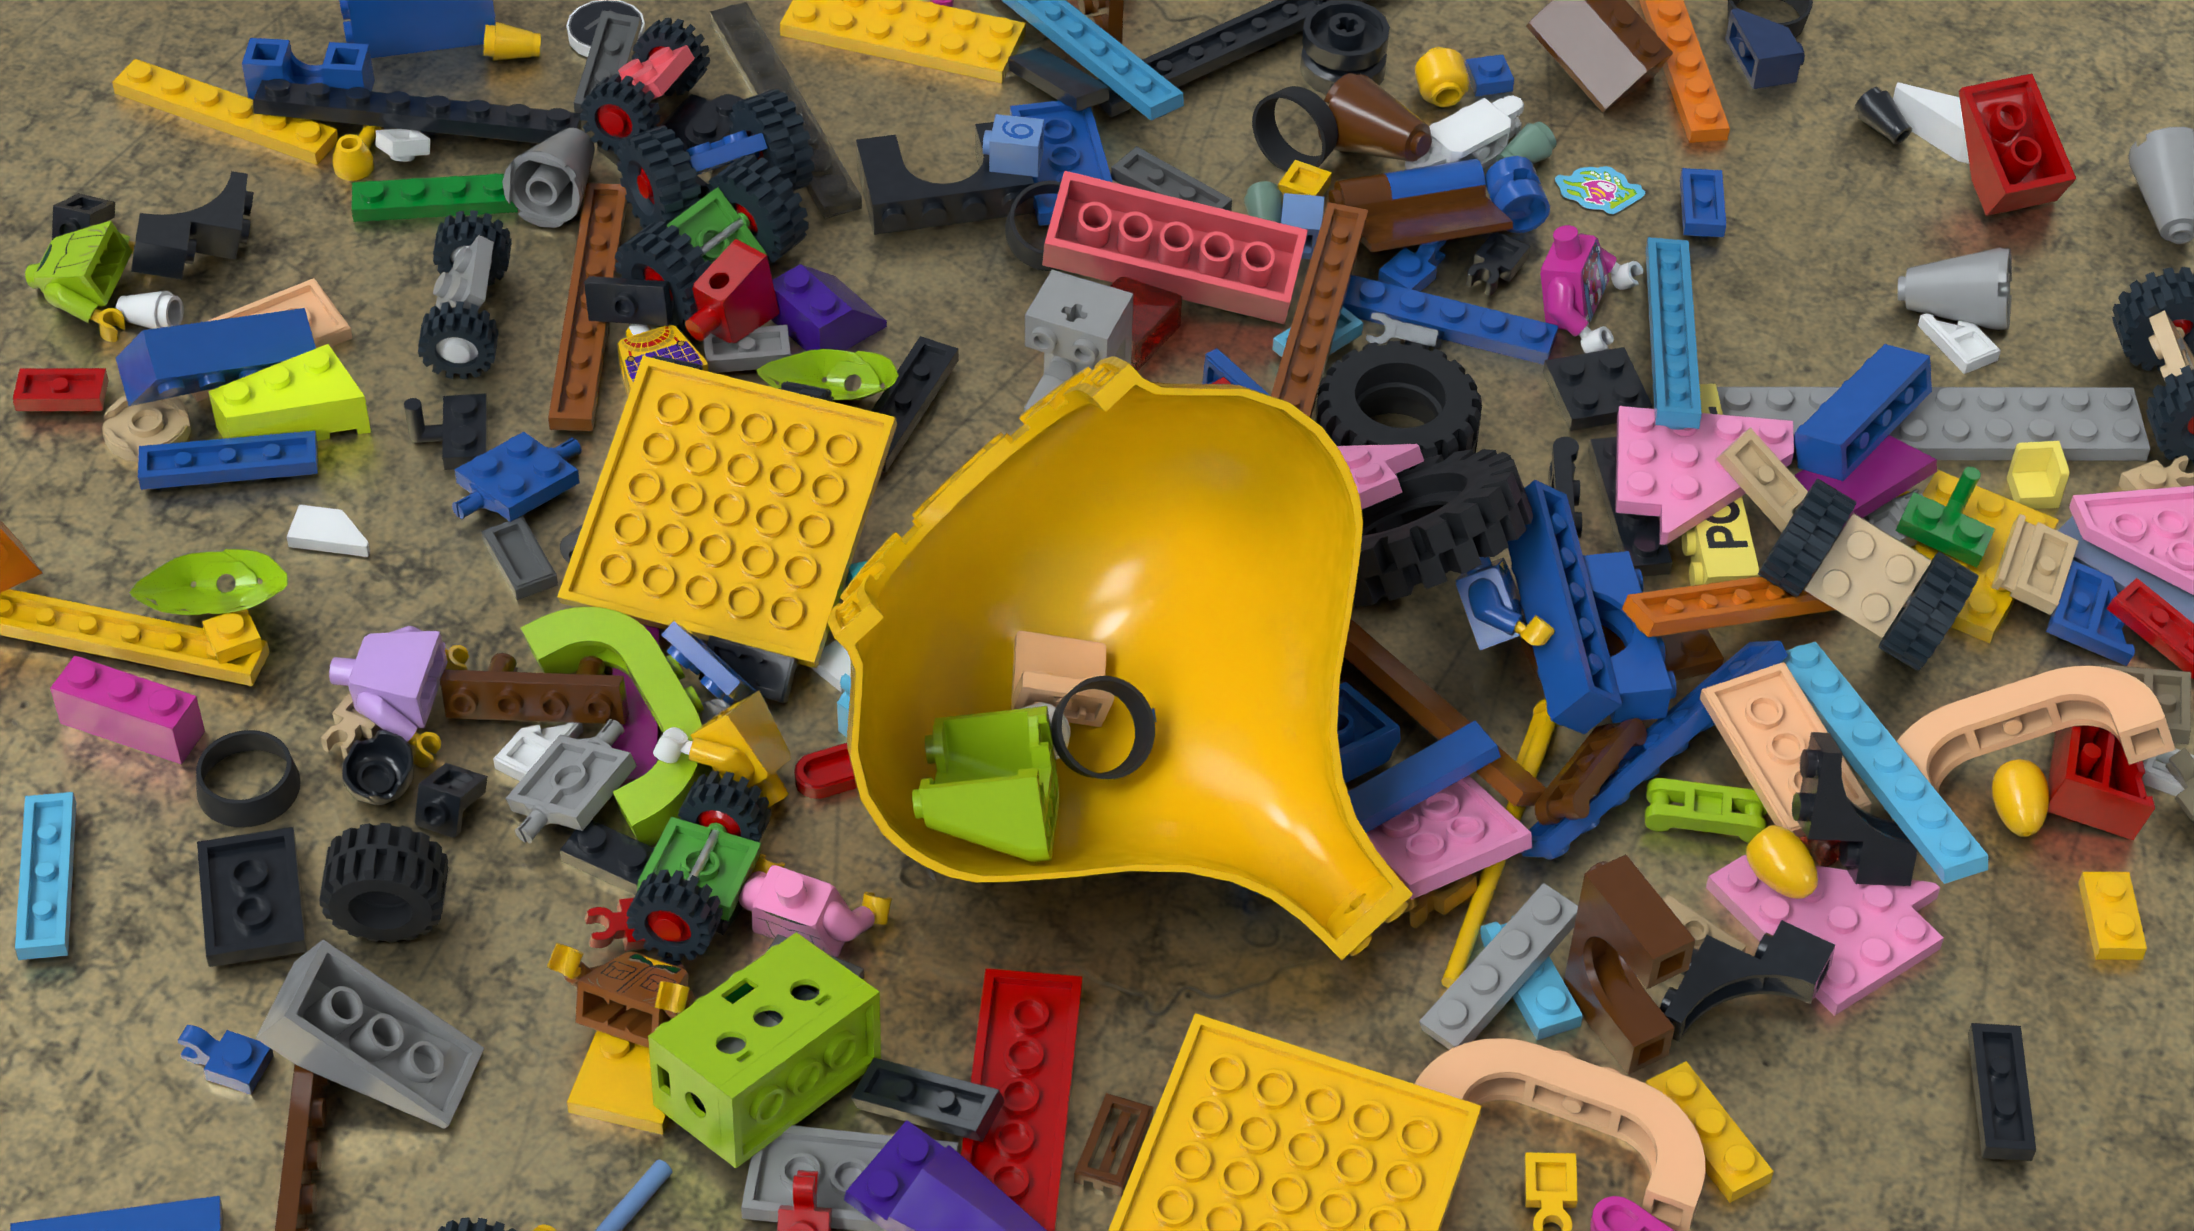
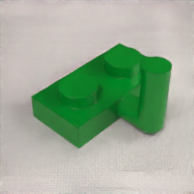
M1966 467L1946 506L1913 492L1895 531L1977 568L1995 531V528L1962 514L1981 477L1980 471L1974 467Z

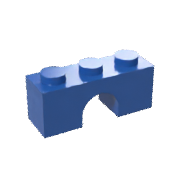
M250 38L242 61L248 98L252 100L262 80L284 79L289 83L306 85L323 83L329 87L344 89L362 87L369 91H372L375 82L369 44L329 42L323 64L308 65L299 61L294 56L290 40Z

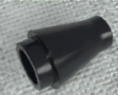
M1879 87L1871 88L1855 104V110L1859 113L1858 119L1888 138L1894 145L1902 143L1911 134L1912 127L1906 122L1888 91H1882Z

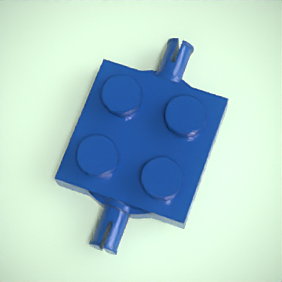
M522 432L456 468V483L470 492V494L457 502H453L452 508L455 515L460 517V519H464L466 516L482 508L497 512L511 522L580 483L578 469L568 463L567 460L581 454L582 449L579 442L572 437L555 448H548L527 433Z

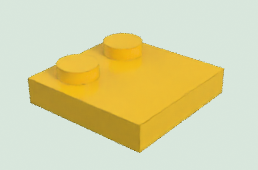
M596 1030L568 1097V1113L663 1135L670 1118L653 1105L649 1048Z

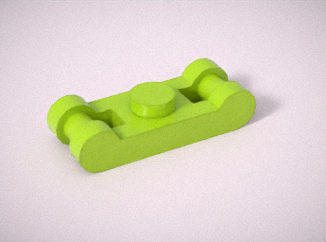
M1666 778L1652 779L1647 784L1646 798L1650 805L1645 810V825L1652 831L1663 832L1670 828L1739 836L1742 841L1749 843L1767 827V822L1763 818L1767 811L1754 789ZM1672 802L1683 803V806L1670 805V804H1671ZM1732 810H1739L1741 813H1733Z

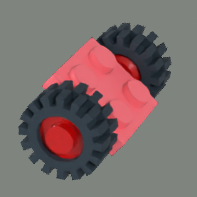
M665 18L662 22L660 20L654 22L634 45L632 51H635V54L632 56V61L618 70L620 74H615L610 79L608 76L602 79L585 97L586 99L580 107L584 109L580 113V120L587 121L583 129L585 133L590 131L594 133L590 138L594 143L599 139L604 142L601 149L608 151L613 146L614 154H617V149H620L619 143L623 138L657 128L658 126L656 125L660 122V115L656 114L660 109L658 102L651 103L650 101L662 96L664 93L665 96H672L676 91L677 96L683 95L686 91L689 92L708 70L706 67L710 64V57H706L710 50L708 45H700L705 40L702 34L696 37L692 34L696 29L690 24L686 29L683 28L684 20L677 19L673 24L671 18Z

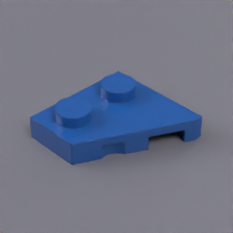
M2072 560L2059 604L2050 616L2046 632L2125 666L2129 664L2135 653L2133 644H2126L2122 631L2125 623L2106 609L2112 599L2118 594L2113 577Z

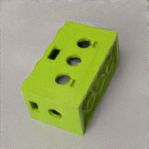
M797 932L780 944L772 946L763 956L743 970L736 971L727 981L713 991L696 999L690 1007L673 1019L660 1024L653 1033L648 1035L653 1105L734 1168L739 1167L781 1136L790 1126L797 1124L862 1076L874 1057L881 1059L880 991Z

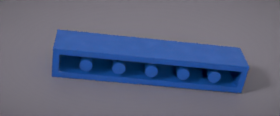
M1534 480L1524 488L1533 513L1531 524L1525 525L1527 530L1518 540L1507 541L1512 562L1511 569L1516 578L1520 594V604L1524 610L1527 625L1537 615L1555 630L1554 634L1544 645H1532L1538 666V676L1542 682L1547 702L1548 715L1551 721L1581 734H1586L1622 706V701L1567 494Z

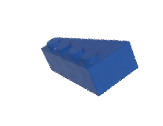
M305 308L142 330L116 357V362L128 406H134L215 389L316 349Z

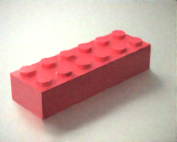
M1064 171L1044 244L1042 265L1285 325L1308 230Z

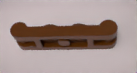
M1633 718L1624 720L1618 727H1615L1613 724H1605L1594 728L1537 799L1535 815L1540 824L1547 826L1559 823L1563 817L1569 820H1578L1588 816L1590 799L1599 794L1601 785L1609 775L1619 768V762L1630 748L1645 743L1647 733L1642 720Z

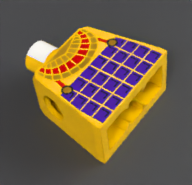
M631 324L626 330L627 338H623L617 343L620 370L627 397L629 396L642 356L651 358L661 356L702 365V370L708 371L706 360L674 325L662 326L651 330L649 325Z

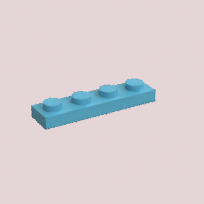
M73 792L25 796L15 951L18 960L68 956L77 805Z

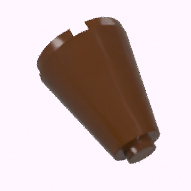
M1349 73L1342 76L1330 88L1324 99V102L1329 104L1328 107L1332 111L1337 124L1338 139L1334 148L1336 151L1414 162L1424 156L1431 147L1430 127L1366 75ZM1318 129V134H1319L1320 140H1321V142H1322L1321 135H1320V132H1319V129Z

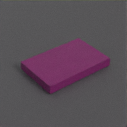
M1888 435L1844 481L1802 470L1794 476L1807 491L1810 490L1817 478L1857 502L1851 514L1855 513L1863 518L1936 473L1937 459Z

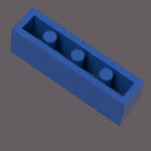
M1884 344L1826 402L1822 403L1819 409L1804 424L1797 428L1794 435L1797 467L1844 481L1932 392L1930 356Z

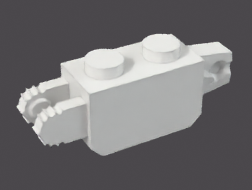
M1514 95L1504 96V99L1500 98L1493 103L1483 98L1470 106L1463 107L1453 115L1431 124L1429 127L1432 144L1429 151L1417 161H1405V168L1413 169L1470 159H1478L1483 169L1496 163V156L1508 145L1509 139L1514 137V134L1517 135L1521 130L1522 122L1516 116L1522 114L1524 103L1521 98Z

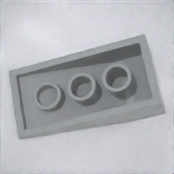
M325 940L320 941L294 962L256 1036L257 1040L299 1067L443 1129L449 1126L484 1050V1047Z

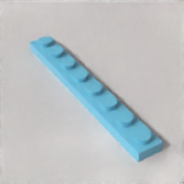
M1816 641L1786 650L1788 657L1782 662H1785L1827 732L1831 734L1840 748L1843 756L1941 881L1946 884L1987 871L1988 854Z

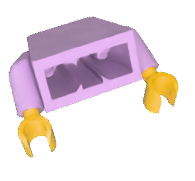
M406 626L389 633L368 634L362 641L356 659L340 657L332 659L329 670L330 682L333 685L348 686L355 710L383 730L402 736L412 746L414 764L421 768H426L434 760L431 753L436 754L441 748V740L433 732L417 733V727L425 728L440 685L439 679L444 670H467L465 663L469 658V653L462 645H453L449 650L446 649L440 631H422L414 626Z

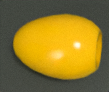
M2017 759L2005 762L1997 769L1992 781V797L1995 808L2004 825L2012 833L2020 837L2032 836L2040 830L2048 812L2049 787L2042 770L2029 760Z
M1770 825L1758 833L1747 845L1746 856L1751 869L1771 889L1790 898L1804 899L1817 888L1818 873L1814 860L1801 839L1790 830L1781 826Z

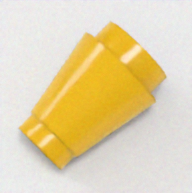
M495 22V25L485 24L483 56L493 57V61L529 58L531 56L539 57L541 33H533L532 31L500 22Z

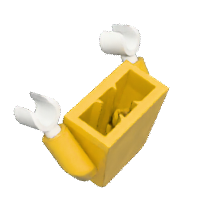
M760 691L731 706L722 699L703 702L704 710L698 713L703 726L690 735L693 741L688 740L684 731L672 727L664 731L654 748V756L666 763L677 762L683 752L689 755V760L712 766L714 771L719 772L721 778H723L726 772L734 773L733 780L738 782L742 776L749 780L747 787L750 788L757 785L762 790L759 798L767 797L769 801L768 807L789 795L776 771L791 759V753Z

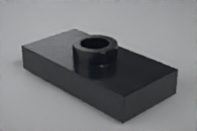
M589 276L584 281L589 321L668 326L673 321L669 281Z
M709 635L707 646L756 691H760L764 698L788 703L798 664L797 658ZM700 672L699 680L705 676L704 673Z

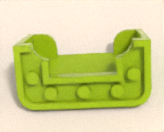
M1048 706L935 718L933 735L925 736V751L928 764L936 763L937 772L935 781L932 777L922 778L919 789H913L912 791L915 818H924L927 828L1029 862L1051 860L1059 807V783Z

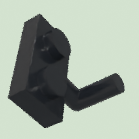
M486 393L443 396V424L425 425L422 404L419 399L410 398L404 402L409 438L415 443L443 441L442 459L444 470L456 469L488 451V401Z

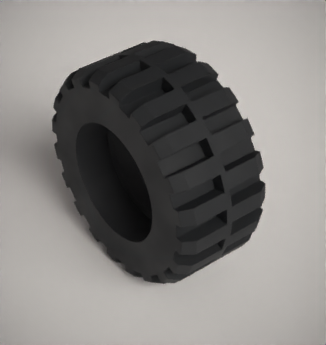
M1388 341L1387 345L1380 346L1375 342L1365 345L1360 352L1356 349L1342 356L1341 361L1337 360L1327 370L1326 376L1321 379L1318 388L1315 422L1323 427L1336 446L1418 444L1423 459L1442 454L1443 460H1445L1457 451L1472 450L1474 454L1476 453L1482 400L1481 395L1477 392L1478 386L1469 374H1465L1466 370L1455 359L1451 362L1447 360V355L1438 349L1433 351L1424 349V344L1412 342L1411 345H1401L1400 341ZM1382 414H1401L1413 417L1423 422L1424 425L1411 428L1390 427L1372 420L1371 417ZM1417 465L1410 467L1409 470L1415 469Z

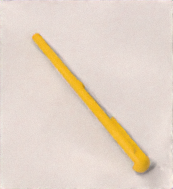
M1546 698L1540 700L1533 709V717L1516 760L1518 764L1536 779L1555 727H1561L1551 721L1546 708ZM1508 801L1505 809L1521 822L1526 806H1514ZM1507 859L1482 870L1477 883V891L1473 894L1441 980L1442 985L1446 988H1449L1467 968L1480 933V928L1483 925Z

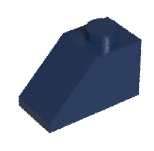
M1731 9L1725 40L1752 89L1796 83L1800 66L1804 64L1805 54L1802 44L1796 41L1789 27L1741 9Z

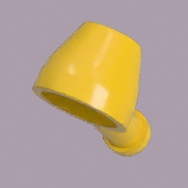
M363 125L359 136L349 134L338 139L333 154V168L339 178L347 181H357L372 173L374 160L369 149L376 139V130H384V127Z

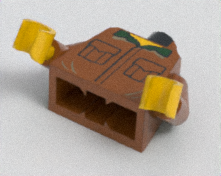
M556 943L547 964V968L562 973L565 980L577 989L575 1023L649 1048L648 1035L653 1033L660 1024L670 1021L690 1007L695 1001L694 994L689 990L690 987H688L689 974L686 972L681 961H673V956H666V958L657 960L636 952H625L604 965L589 968L581 961L584 953L567 945Z

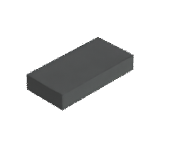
M523 516L511 522L508 521L482 531L483 542L516 600L558 586L557 574Z

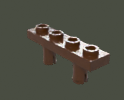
M497 653L492 657L487 671L445 669L439 679L446 718L606 724L609 719H612V721L616 720L620 724L625 725L629 716L624 676L606 675V670H604L606 667L602 659L595 656L582 658L575 674L517 672V662L513 656L507 653Z

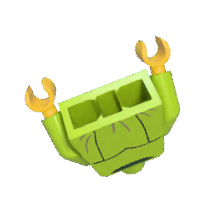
M112 221L58 236L50 242L40 263L27 266L25 271L26 282L32 289L40 288L46 301L56 308H60L87 323H90L91 320L98 323L100 336L108 342H116L118 340V331L113 326L125 330L122 312L115 308H107L100 311L98 307L107 305L131 254H133L135 242L130 241V236L120 233Z

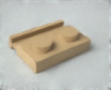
M2019 514L2011 527L1991 588L1998 590L2002 587L2011 592V597L2051 615L2059 604L2078 540L2039 522L2035 526L2025 521L2026 516Z

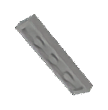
M1543 883L1419 1021L1422 1031L1449 1050L1464 1043L1472 1042L1574 928L1578 905Z

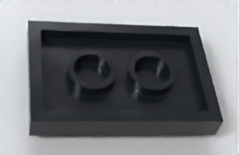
M289 827L198 841L202 914L208 966L214 967L307 952L294 828Z

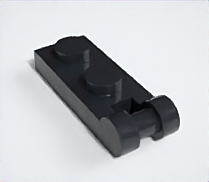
M1560 437L1553 443L1552 462L1550 463L1548 474L1549 486L1567 494L1578 538H1581L1582 512H1575L1574 506H1579L1580 480H1573L1576 468L1573 462L1577 459L1579 445L1571 437Z

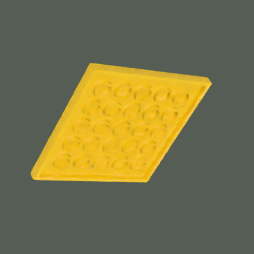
M642 356L557 598L560 603L574 607H601L615 610L632 617L640 624L664 630L675 621L695 634L699 639L708 641L709 635L794 657L798 659V664L817 668L830 630L828 618L831 610L839 603L849 567L852 563L897 427L896 418Z
M1195 1013L1108 1231H1440L1476 1130L1482 1106Z

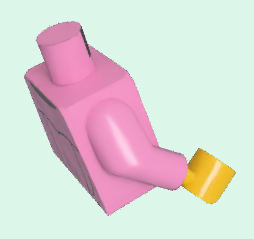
M760 854V858L751 876L743 885L739 896L740 905L752 911V930L754 933L775 939L777 934L788 938L797 932L825 953L837 958L845 942L853 940L871 928L873 924H887L892 901L891 897H875V893L864 892L861 906L851 911L836 887L830 883L784 868V862H771L765 859L766 855Z

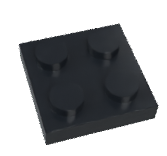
M1625 347L1544 361L1543 374L1570 431L1616 424L1619 406L1652 409L1653 405Z

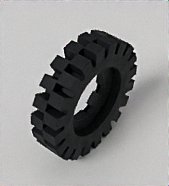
M1482 449L1475 454L1472 450L1457 451L1445 460H1443L1442 454L1425 458L1424 462L1418 464L1415 469L1409 470L1408 468L1396 473L1395 475L1400 483L1402 493L1362 509L1363 530L1353 600L1354 606L1357 608L1375 605L1385 593L1389 601L1412 594L1414 585L1423 583L1427 590L1447 582L1445 573L1453 571L1464 574L1482 565L1479 557H1495L1509 547L1507 541L1518 540L1527 530L1525 525L1531 524L1533 513L1511 455L1505 452L1497 454L1496 450Z

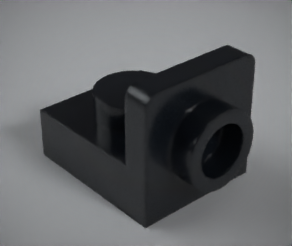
M78 193L53 205L52 240L58 236L101 224L115 218V202Z
M445 763L418 785L415 824L452 838L456 837L461 832L463 810L486 793L488 776Z

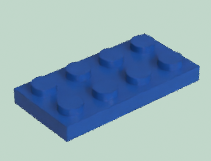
M1059 100L1010 106V116L1044 119V151L1038 177L1032 176L1034 184L1042 181L1061 182L1064 171L1113 182L1091 107L1076 111ZM1058 194L1034 196V209L1039 226L1050 224Z

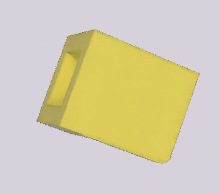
M2060 441L2023 442L2016 445L2006 478L2015 502L2032 509L2060 507L2070 474Z

